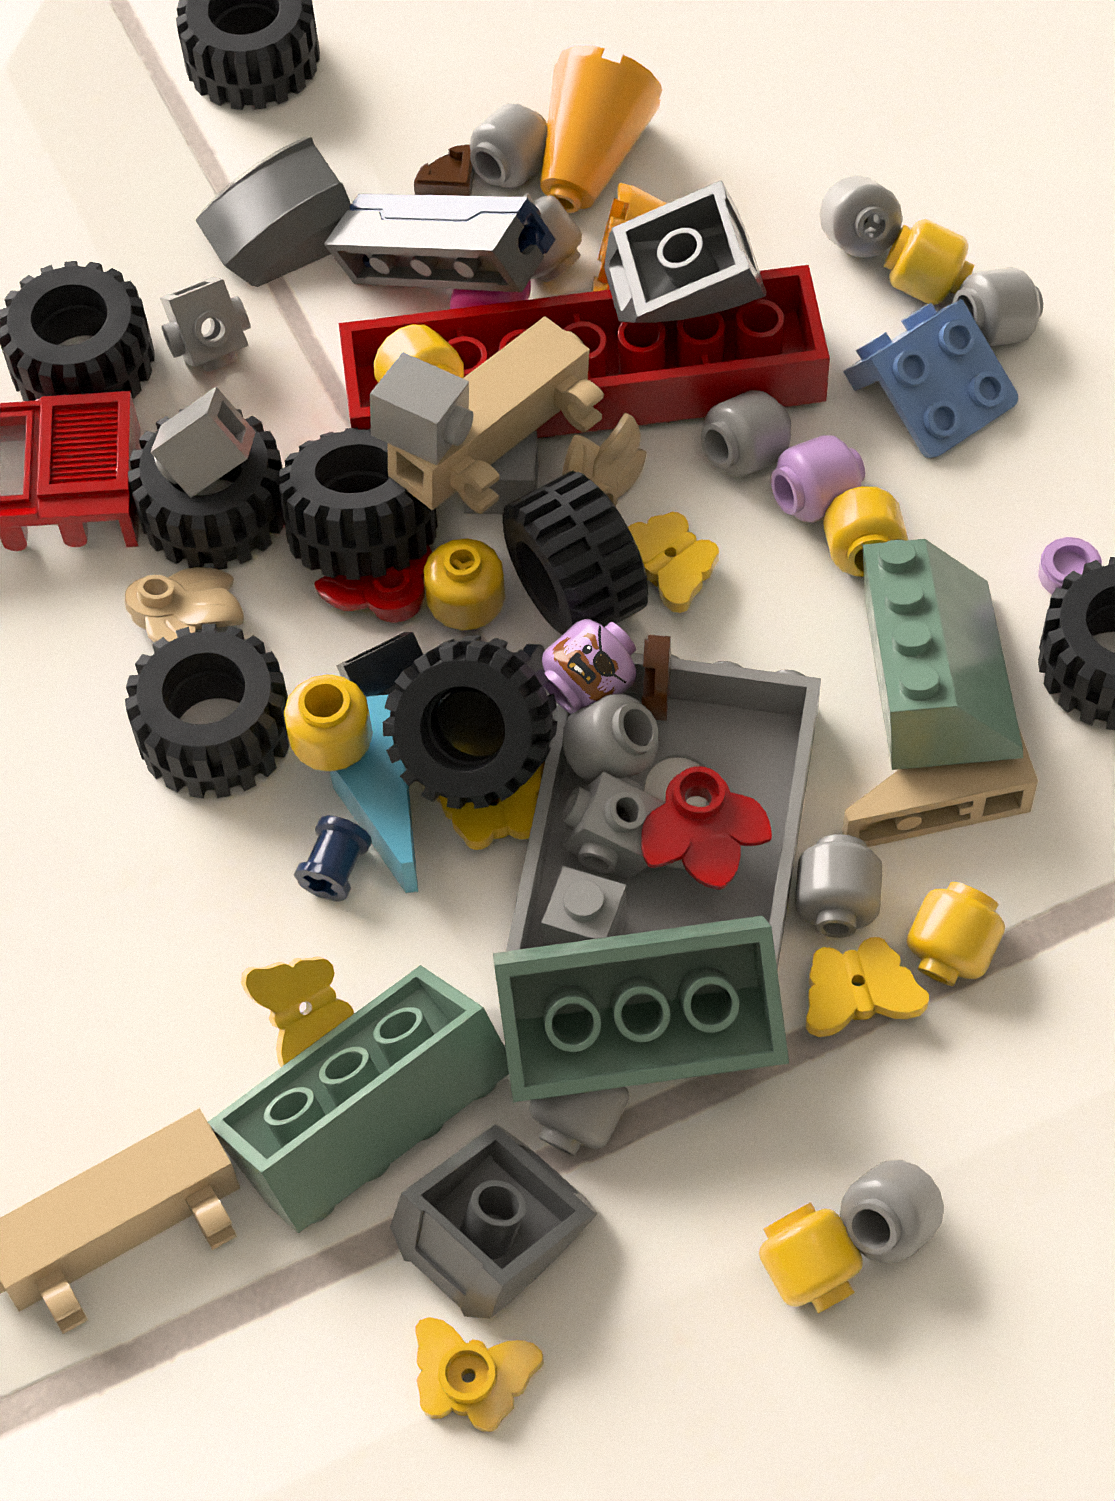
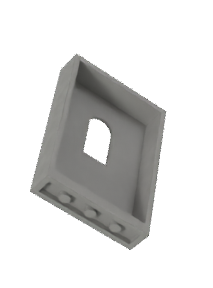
M633 653L631 658L636 667V680L623 694L631 696L641 703L645 672L643 654ZM671 654L667 721L656 720L658 727V752L649 767L630 778L639 783L644 791L647 776L655 765L669 758H686L700 766L717 772L727 783L730 792L754 798L763 807L770 821L772 839L770 842L762 845L741 846V858L737 874L732 882L722 890H715L698 883L685 869L667 866L658 868L647 866L631 879L626 880L613 873H600L590 870L578 861V856L559 848L567 828V824L561 822L564 806L576 787L579 786L584 789L590 783L585 782L577 775L566 759L562 745L563 728L571 714L557 703L554 721H558L556 735L550 741L549 747H551V750L545 760L506 951L543 946L541 922L561 870L565 866L626 884L627 922L622 935L763 916L772 926L778 972L817 722L821 678L805 676L798 671L788 669L772 672L743 668L739 664L730 661L706 663L684 660Z

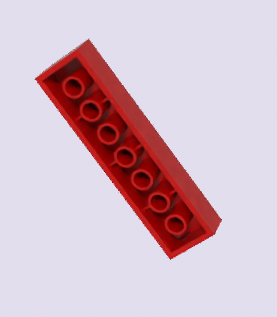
M809 264L760 270L762 281L767 291L764 297L738 307L684 320L657 323L620 322L611 291L608 289L338 323L351 428L358 427V430H368L371 428L370 393L378 384L374 376V361L377 351L388 336L396 330L412 324L428 326L442 336L457 351L464 364V377L543 317H547L564 331L574 333L590 349L587 380L593 382L604 393L603 399L593 406L594 409L602 414V419L586 432L615 429L625 413L633 416L638 425L706 417L713 406L750 390L768 393L783 407L826 402L830 356ZM562 410L535 430L537 431V438L583 433L566 419Z

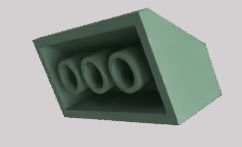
M926 539L891 540L885 543L864 544L865 607L892 770L1023 758V745L988 581Z
M763 916L493 953L513 1103L789 1064L772 926Z
M420 965L215 1115L208 1123L222 1147L267 1205L299 1234L309 1225L325 1219L331 1214L338 1203L363 1184L383 1175L392 1162L417 1143L437 1134L446 1121L471 1102L491 1093L497 1083L509 1074L506 1048L483 1006Z

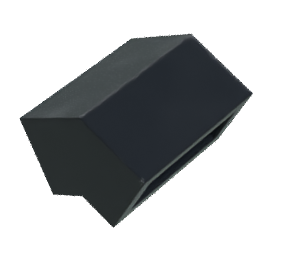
M403 632L336 665L340 676L357 684L366 697L387 695L397 688L398 685L395 681L401 673L424 654L414 633Z

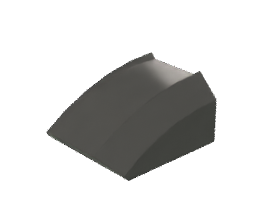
M303 137L280 148L236 177L207 204L195 221L223 265L251 286L259 287L331 255L324 243L345 212L350 210L351 202L343 183L338 180L321 155L312 137Z
M722 180L617 225L609 233L604 270L620 322L657 323L684 320L738 307L762 298L767 293L750 243V237L739 211Z
M495 1124L403 1191L400 1195L390 1228L403 1260L414 1264L461 1308L463 1316L491 1319L547 1269L582 1233L598 1213L583 1194L530 1147Z

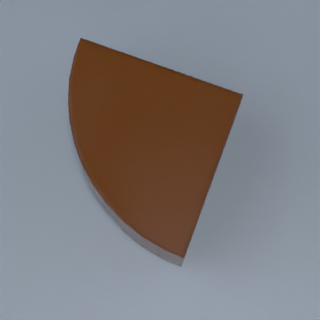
M470 144L451 147L448 149L447 155L436 159L429 165L425 163L417 172L414 180L415 195L471 196L475 170L471 163Z
M648 635V639H644L643 667H645L641 704L652 713L655 720L667 721L671 675V636Z

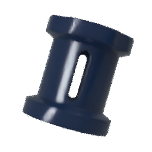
M326 815L322 816L316 824L315 832L318 838L307 862L299 863L293 875L299 886L309 893L324 899L343 901L348 897L351 890L348 879L359 855L368 852L372 839L367 831L358 824L338 816Z

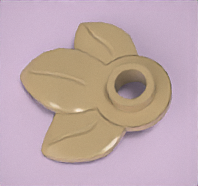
M625 413L600 447L584 436L574 435L566 454L562 475L573 470L575 472L579 471L593 481L616 507L618 498L626 493L640 476L647 452L639 448L641 434L634 417Z
M195 567L180 570L169 577L149 575L134 581L125 591L126 610L136 625L146 629L148 637L154 643L162 637L170 642L177 638L176 630L188 626L190 633H195L196 630L202 629V624H216L217 627L242 625L244 623L242 608L236 597L228 591L234 583V578L222 570Z

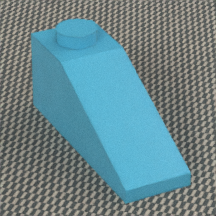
M389 694L368 696L366 698L373 731L369 749L358 762L350 767L331 771L332 786L358 825L371 836L373 847L404 892H418L409 786L400 777L407 769L401 760L391 763L386 750L394 745L392 736H383L382 722L390 717L391 712L384 708Z

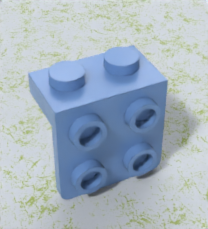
M962 299L936 311L932 302L901 320L906 331L892 340L887 332H884L856 349L861 360L843 371L854 391L879 381L920 452L927 458H935L942 455L1013 408L1018 402V393Z

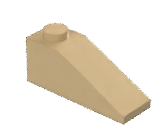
M1021 732L1020 736L1023 745V758L898 769L845 810L842 835L857 837L863 840L867 847L1031 812L1038 780Z

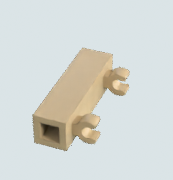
M543 317L463 378L469 381V410L473 411L474 415L471 429L463 443L459 446L452 444L437 465L388 443V476L406 488L409 493L431 510L458 491L460 497L472 510L482 514L499 500V495L489 488L500 479L499 473L491 466L497 459L560 410H562L566 419L582 432H586L602 419V414L594 409L593 406L603 399L604 393L593 382L587 380L590 349L574 333L564 331L547 317Z
M199 1108L0 1217V1294L7 1291L19 1312L44 1299L54 1320L57 1322L62 1334L88 1320L69 1285L75 1280L192 1215L212 1250L237 1237L231 1226L232 1222L220 1200L239 1190L240 1186L231 1161L201 1109Z

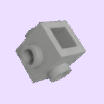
M210 277L159 297L169 323L161 325L167 346L174 358L183 356L186 364L193 367L202 364L204 371L208 372L235 362L237 357L234 351L249 346L244 334L245 330L251 329L248 314L239 296L230 298L224 279ZM209 318L211 322L210 330L207 334L203 335L201 330L202 324Z
M603 772L584 789L579 786L576 787L569 796L561 814V822L567 824V828L559 848L578 856V861L590 870L600 873H613L629 880L648 866L641 850V834L645 818L650 812L665 802L644 792L641 785L631 778H616Z

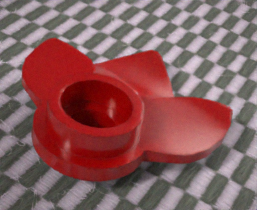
M428 545L427 553L422 558L409 560L410 566L400 571H397L392 566L386 569V576L382 577L362 576L360 580H347L346 576L341 575L335 578L324 576L314 582L316 592L328 604L342 611L369 608L379 619L385 622L397 623L406 621L415 616L421 608L425 596L423 571L432 550Z
M694 766L683 770L670 781L666 789L665 803L650 812L645 818L641 834V850L643 858L650 868H658L682 860L685 870L698 883L715 890H722L732 882L737 874L741 858V846H756L770 842L772 830L766 811L754 798L730 792L727 783L717 772L707 767ZM699 796L706 799L709 805L696 807L688 804L686 801L691 797Z

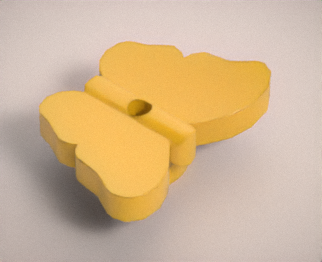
M679 512L652 516L647 521V524L635 522L628 526L642 557L647 580L658 587L659 596L664 606L672 612L682 613L687 611L693 598L702 589L703 581L711 577L714 567L719 561V548L716 543L710 540H697L696 536L689 532V524L686 517Z
M545 761L526 784L522 785L512 796L503 801L498 798L489 807L474 809L472 802L466 803L461 809L447 807L448 798L439 796L436 800L440 803L444 815L452 820L455 832L471 849L482 850L488 847L493 842V839H500L509 835L519 840L528 839L530 837Z
M870 937L860 944L858 952L856 950H848L843 955L834 948L823 947L816 950L813 954L808 982L811 988L808 992L809 1011L806 1016V1029L814 1036L825 1037L841 1031L852 1019L867 1020L876 1012L893 1019L918 1017L927 1010L929 994L916 983L910 969L900 966V956L880 937ZM854 983H861L862 986H855V985H853V984H854Z
M318 956L295 958L289 965L284 962H276L266 967H248L242 972L241 985L246 995L253 1002L270 1010L269 1021L273 1027L279 1029L276 1051L280 1067L284 1066L354 1014L351 1005L337 998L335 990L330 987L335 975L334 967L325 958ZM302 1002H305L306 1009L300 1012V1005Z
M428 1317L419 1320L415 1326L418 1341L416 1362L421 1371L416 1380L420 1395V1407L424 1414L432 1419H441L453 1411L459 1416L468 1415L470 1422L476 1429L482 1432H492L498 1428L502 1420L514 1409L513 1397H518L524 1393L530 1378L544 1364L543 1353L534 1343L513 1340L487 1349L480 1340L473 1339L469 1343H465L451 1325L440 1319ZM468 1373L475 1374V1379L472 1382L467 1383L463 1381L464 1375Z

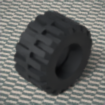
M179 0L176 8L178 17L175 19L186 74L189 81L194 83L195 90L201 96L209 94L210 102L219 106L228 102L231 105V109L243 110L245 106L254 105L255 110L266 108V103L275 101L279 105L288 101V94L291 92L299 94L306 88L305 80L313 79L316 74V63L320 62V49L312 0Z
M65 261L64 267L53 269L52 264L40 268L41 274L34 278L27 275L19 281L21 287L19 291H9L4 298L6 308L0 309V346L16 391L21 393L23 401H35L43 396L131 391L132 398L134 399L142 391L140 381H149L152 374L151 362L155 361V351L142 298H139L137 288L131 280L124 282L121 272L114 268L104 272L101 263L89 261L86 267L78 266L77 261ZM93 336L79 344L60 345L74 337Z
M236 408V410L243 416L242 410ZM253 415L246 418L245 420L256 432L248 459L219 478L232 481L233 483L224 490L214 494L190 497L178 483L173 484L160 473L155 464L151 449L160 426L170 418L165 416L155 422L157 431L155 433L145 431L139 439L141 449L132 451L129 460L132 470L128 472L129 484L144 534L148 536L150 545L157 552L164 550L166 559L175 564L186 559L189 568H201L204 564H213L214 569L218 570L227 569V562L238 559L240 564L252 560L251 551L256 548L264 552L272 544L270 533L280 534L285 525L279 489V473L283 466L280 451L277 450L276 440L270 430L264 431L262 422Z
M358 427L345 428V431L334 433L331 431L322 434L320 439L316 441L308 440L300 445L299 452L291 453L284 461L285 467L280 469L279 489L287 543L294 558L301 559L302 565L309 570L321 569L324 576L335 578L341 575L346 576L347 580H360L362 576L382 577L386 576V569L392 566L397 571L409 567V560L422 558L427 553V546L434 543L437 536L436 528H438L436 508L431 510L409 493L406 488L388 476V443L371 436V428L368 430H358Z
M570 471L507 504L503 508L504 539L515 571L540 614L559 634L563 635L575 623L584 619L595 621L603 627L607 626L610 622L617 624L647 606V596H649L647 576L636 542L612 501L584 474L579 471Z
M1110 557L1109 563L1106 566H1102L1098 560L1084 564L1082 575L1072 571L1064 578L1062 589L1056 588L1053 592L1039 645L1038 666L1040 673H1046L1043 684L1049 695L1060 693L1058 705L1063 710L1069 713L1073 709H1077L1081 712L1080 721L1092 726L1094 720L1098 719L1106 722L1107 730H1115V652L1104 648L1093 638V636L1101 633L1115 632V557Z
M202 624V631L190 633L189 626L176 630V639L168 642L162 637L152 644L154 650L152 656L142 654L135 663L138 675H129L126 690L129 697L125 699V707L141 759L145 760L148 771L155 779L163 776L166 787L177 793L184 786H187L190 797L204 799L205 793L208 790H215L217 798L231 796L229 788L241 785L242 789L246 791L256 786L254 777L259 773L268 777L277 768L274 756L284 758L289 748L288 732L284 717L288 694L279 662L272 651L266 653L263 641L254 635L245 640L242 629L229 626L225 633L218 632L216 624ZM223 698L240 703L230 715L217 722L192 724L180 720L188 709L208 699Z
M481 635L466 636L460 641H455L453 638L443 642L419 657L410 667L405 669L395 681L398 685L397 688L387 697L384 708L391 712L390 717L383 721L382 724L383 736H392L394 745L386 750L390 761L394 763L401 760L407 770L400 777L408 786L416 780L421 783L425 788L420 796L431 802L442 796L448 798L447 807L461 809L466 803L473 802L474 809L489 807L498 798L503 801L512 796L522 785L526 784L546 760L551 750L549 744L556 735L558 721L552 720V712L557 708L554 693L547 695L543 686L549 680L542 668L537 672L530 668L527 662L532 657L522 649L515 654L507 650V641L494 638L490 642L481 641ZM458 686L475 688L487 694L497 704L505 723V738L499 750L490 755H470L458 750L446 739L439 725L438 706L441 696L447 690Z

